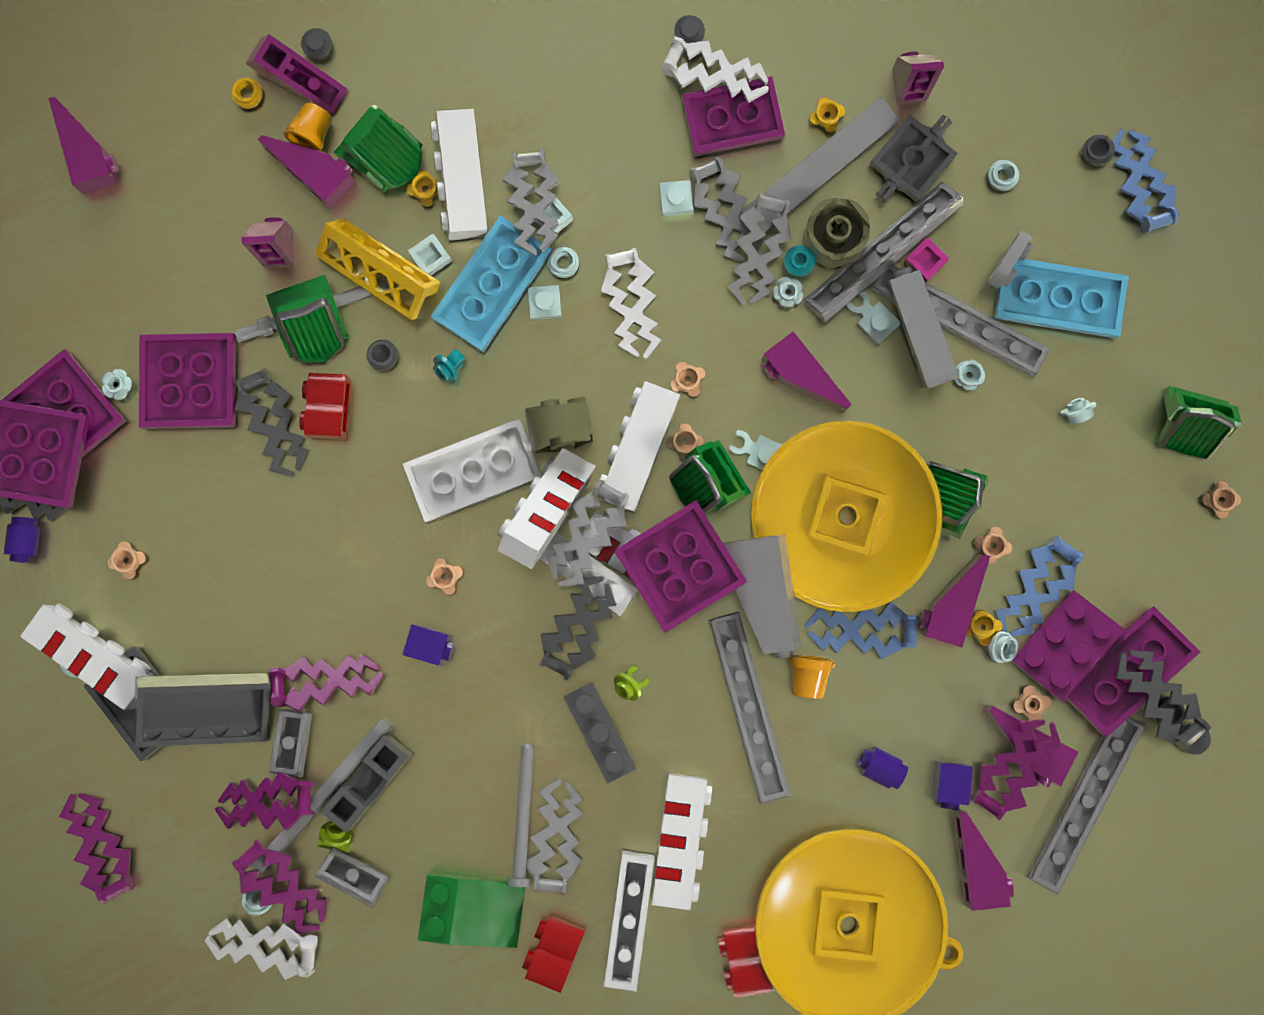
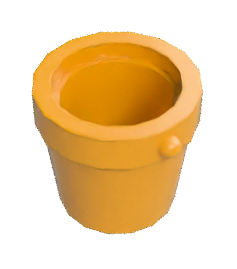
M305 103L293 121L287 125L283 132L284 136L292 144L321 151L332 122V117L320 106L313 103Z
M793 655L789 659V663L793 666V695L804 698L823 699L829 673L835 667L833 660L817 656Z

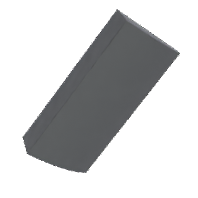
M267 673L135 677V747L267 741L271 682Z

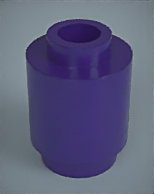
M11 517V524H7L3 552L4 555H10L9 561L29 563L30 558H37L40 527H37L38 519Z
M875 746L870 751L866 749L858 762V767L862 768V776L888 789L891 787L899 789L908 772V766L902 764L903 760Z

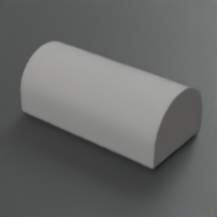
M278 709L269 773L277 774L279 771L288 776L303 777L312 720L311 712L301 711L299 713L296 710Z
M334 847L331 848L315 875L321 881L371 908L378 900L388 880L386 875Z

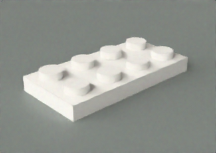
M520 419L403 463L425 523L529 484L536 477L542 478L541 471Z

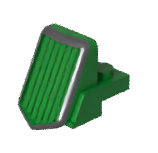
M325 274L266 295L278 333L289 358L294 357L297 361L303 363L324 364L341 350L344 345V339L349 338Z
M1168 385L1163 395L1168 419L1158 438L1160 447L1175 453L1199 459H1209L1226 438L1230 437L1241 426L1242 421L1237 406L1230 405L1228 401Z
M720 440L710 441L692 449L685 456L686 461L669 476L673 488L684 507L696 500L705 515L714 509L719 511L751 494Z
M933 461L927 462L926 464L934 476L941 497L943 520L941 536L949 540L951 536L960 539L970 518L981 507L983 492L988 484V476L965 468L963 471Z

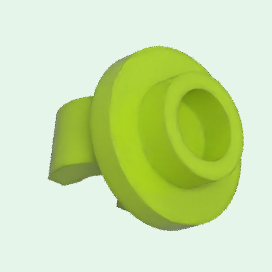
M636 665L630 667L625 673H619L614 677L615 691L625 700L636 701L641 696V690L649 683L647 677L640 683L633 679L632 675L638 669Z

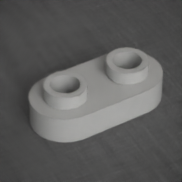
M1023 230L1017 234L987 283L997 289L1002 284L1006 287L1010 284L1017 273V270L1013 268L1018 259L1024 261L1034 246L1030 243L1031 235Z

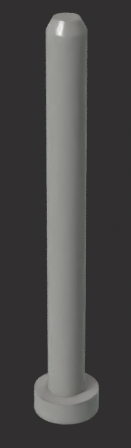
M523 744L521 748L513 878H508L507 886L530 887V879H526L534 758V747L532 744Z

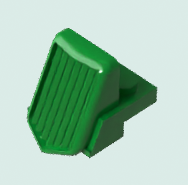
M372 105L344 137L333 153L359 172L364 179L385 192L388 188L394 189L413 181L418 175L423 144L404 126L390 118L382 109Z

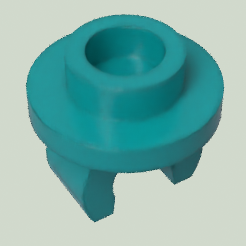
M793 246L785 254L784 266L793 276H806L815 266V255L806 246Z
M458 349L452 351L446 358L442 355H437L433 358L435 374L443 381L455 382L458 379L457 370L463 365L462 361L465 359V356Z

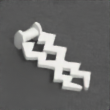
M675 36L670 44L669 53L661 66L664 75L675 77L681 88L698 79L704 92L720 83H725L732 98L742 91L748 103L766 94L769 89L768 86H764L751 91L746 78L739 81L735 78V75L744 71L749 82L757 75L763 84L767 85L768 78L760 62L751 67L747 57L731 65L722 49L714 53L711 52L709 41L686 43L682 38ZM685 52L689 60L701 53L707 68L718 62L720 71L708 76L703 63L690 71L687 62L679 68L676 65L681 54Z
M636 248L611 255L605 254L608 268L601 292L614 297L609 307L625 318L614 332V334L624 338L618 346L633 356L639 357V353L630 345L638 337L627 331L635 322L642 326L637 335L651 342L643 355V358L647 359L662 341L650 333L658 323L643 315V310L656 297L654 293L642 286L654 274V271L638 258ZM635 263V266L628 274L636 278L626 289L639 296L640 299L632 308L621 304L628 294L613 286L622 274L613 270L612 267Z
M226 918L212 928L208 933L210 936H207L205 939L206 944L217 960L230 953L235 964L245 955L249 954L253 957L262 973L276 964L285 980L297 974L300 977L307 978L315 972V950L318 936L307 935L302 937L285 924L276 933L267 925L252 935L240 919L232 926ZM223 932L227 941L237 934L242 944L238 946L232 939L221 948L211 936ZM265 939L272 949L285 939L291 951L299 945V949L302 951L301 963H298L294 954L287 961L280 947L266 956L259 943Z

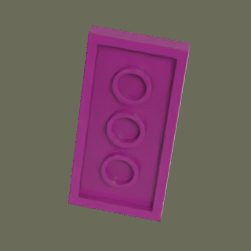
M1154 606L1125 631L1067 698L1105 739L1144 705L1147 699L1145 692H1127L1130 679L1115 678L1121 653L1127 655L1126 671L1143 672L1142 681L1149 682L1152 670L1137 669L1142 658L1129 655L1128 651L1154 652L1152 662L1164 661L1161 680L1168 683L1201 652Z

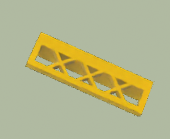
M344 218L325 224L314 253L316 257L410 320L417 318L425 297L437 293L441 283ZM330 239L337 243L341 257L336 258L326 251ZM356 256L361 259L366 273L360 274L355 271L350 257ZM376 273H382L386 276L390 289L383 290L378 286ZM406 289L415 295L411 307L403 303L399 290Z

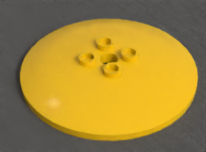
M859 421L822 423L798 433L785 442L772 455L759 476L751 510L754 538L785 534L794 596L813 606L839 612H856L876 608L896 599L910 589L927 570L935 555L943 521L942 503L937 483L920 454L908 442L893 432L874 424ZM846 506L853 508L856 512V520L851 525L843 523L840 519V512Z
M841 829L825 832L802 842L792 849L774 868L764 885L758 902L755 918V938L758 955L769 981L782 998L801 1014L901 1015L926 993L939 972L946 952L948 918L945 901L935 877L914 852L900 842L877 832L862 829ZM846 917H854L856 920V928L850 934L842 933L840 928L842 920ZM940 945L939 952H938L937 959H936V950H937L938 946Z

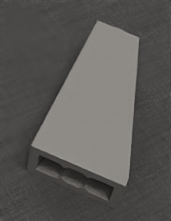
M911 267L894 272V279L889 280L888 285L923 388H931L959 378L920 270L912 272Z
M785 534L723 543L747 583L735 589L763 653H774V658L793 656V651L802 646Z

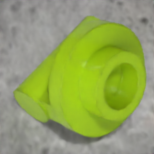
M332 821L327 822L320 828L317 847L329 850L334 847L343 853L349 854L352 844V831L350 830L345 833Z

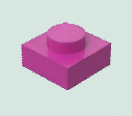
M927 237L905 258L904 262L914 272L920 270L924 282H927L949 258Z

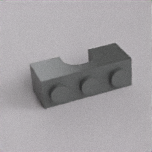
M591 682L564 696L607 784L635 770L636 765L615 728L594 683Z
M390 734L383 735L364 758L362 766L338 790L321 813L345 833L352 830L411 758L413 753Z

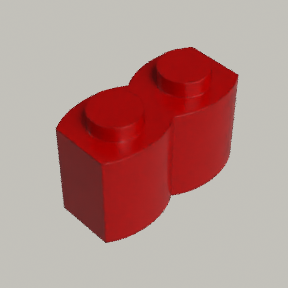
M309 373L308 380L303 381L302 398L306 399L305 411L300 412L299 427L300 430H304V435L308 438L346 440L351 379L346 374Z
M552 914L549 915L547 921L541 919L534 938L539 939L535 952L532 950L528 951L522 969L527 970L525 979L561 993L585 933V928Z
M755 924L723 929L724 937L718 938L721 958L728 957L730 970L724 971L727 991L734 990L735 998L772 992L773 985L769 981L758 955Z

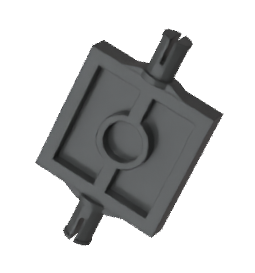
M909 115L871 160L869 165L882 174L886 180V183L876 192L878 198L883 195L881 201L886 202L897 189L907 194L917 203L954 160L958 153L948 146L941 136L952 124V121L948 118L942 125L947 116L941 115L931 128L921 124Z

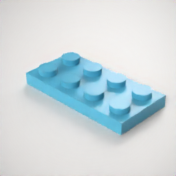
M501 215L431 315L432 320L482 353H484L552 252L550 247L541 252L540 246L542 242L533 236L526 242L536 249V256L515 245L514 241L522 232L514 229V224Z
M1018 259L1013 267L1017 270L1013 280L1007 287L1002 284L998 289L994 319L1117 339L1121 335L1129 276L1025 259L1022 261Z

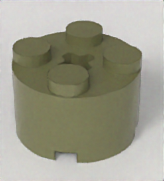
M826 199L813 209L808 219L803 235L805 246L815 255V261L829 269L842 267L855 260L863 251L870 233L869 217L864 208L853 200ZM832 230L834 232L840 230L842 232L841 237L839 235L834 236L831 233Z
M585 397L569 399L565 404H560L559 399H550L540 402L541 406L525 409L532 452L536 454L560 452L562 448L574 446L576 449L593 443V434Z

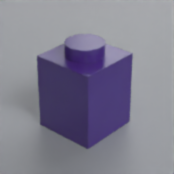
M411 624L402 655L443 666L444 660H450L454 649V643L450 642L452 635Z
M935 761L931 799L940 802V808L959 810L960 805L969 806L973 767L964 764Z

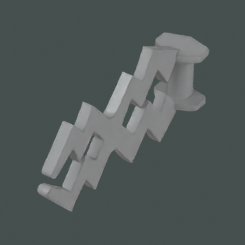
M540 149V152L525 154L513 152L514 164L502 179L504 183L517 189L507 202L525 212L524 216L513 225L514 229L522 232L514 241V244L533 256L537 255V251L526 241L537 231L536 228L531 226L535 220L544 224L536 233L537 236L545 237L540 246L541 252H544L558 237V234L552 231V229L559 222L544 213L547 207L556 199V196L549 190L559 184V180L546 163L544 149ZM541 165L534 171V175L544 179V181L533 192L542 200L535 205L524 199L534 189V186L522 180L529 175L528 172L520 169L522 166Z
M716 157L713 161L690 169V178L694 183L693 207L708 209L705 220L722 226L723 230L716 245L727 247L723 256L743 263L746 261V258L734 251L739 244L728 237L732 229L741 232L739 238L751 232L739 218V214L748 198L732 192L741 176L725 168L721 158ZM716 172L720 174L715 184L725 186L717 199L733 204L728 216L716 214L721 204L720 202L704 198L710 185L701 183V179ZM758 239L752 243L757 252L764 241L763 239Z
M759 193L755 205L739 216L751 231L736 240L748 255V260L732 268L740 278L727 286L742 305L745 304V300L738 287L753 281L748 272L757 269L762 275V278L751 283L753 287L759 290L749 299L751 304L770 294L765 285L776 281L767 269L766 264L783 254L778 245L779 243L792 240L787 219L790 201L788 200L782 201ZM760 208L781 213V217L771 220L780 233L764 240L771 251L759 255L752 243L766 236L756 223L766 220L759 212Z
M598 480L593 492L572 504L578 515V518L568 520L572 540L566 543L554 544L553 548L557 556L547 557L552 578L557 580V565L568 566L565 552L577 551L579 559L570 561L575 577L558 582L559 587L584 584L581 569H593L588 554L589 549L612 546L607 529L627 527L624 507L628 502V494H623L605 484V481ZM599 495L617 504V508H605L610 518L593 519L598 536L582 537L578 528L591 526L585 508L601 507L597 500Z
M562 779L556 780L539 791L548 804L537 810L548 821L549 826L530 837L540 853L527 859L526 864L534 879V893L540 891L566 896L567 882L582 861L580 857L571 851L579 842L568 829V825L583 815L576 807L583 799L570 783H566V788L571 798L561 801L570 813L562 818H559L554 813L561 805L550 793L563 782ZM559 833L567 842L557 847V849L569 862L556 870L563 877V881L542 879L540 874L550 870L542 862L557 855L546 840Z

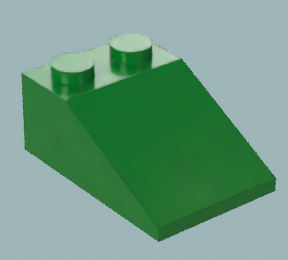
M431 870L426 877L417 941L447 945L517 948L525 887L507 886L508 880Z

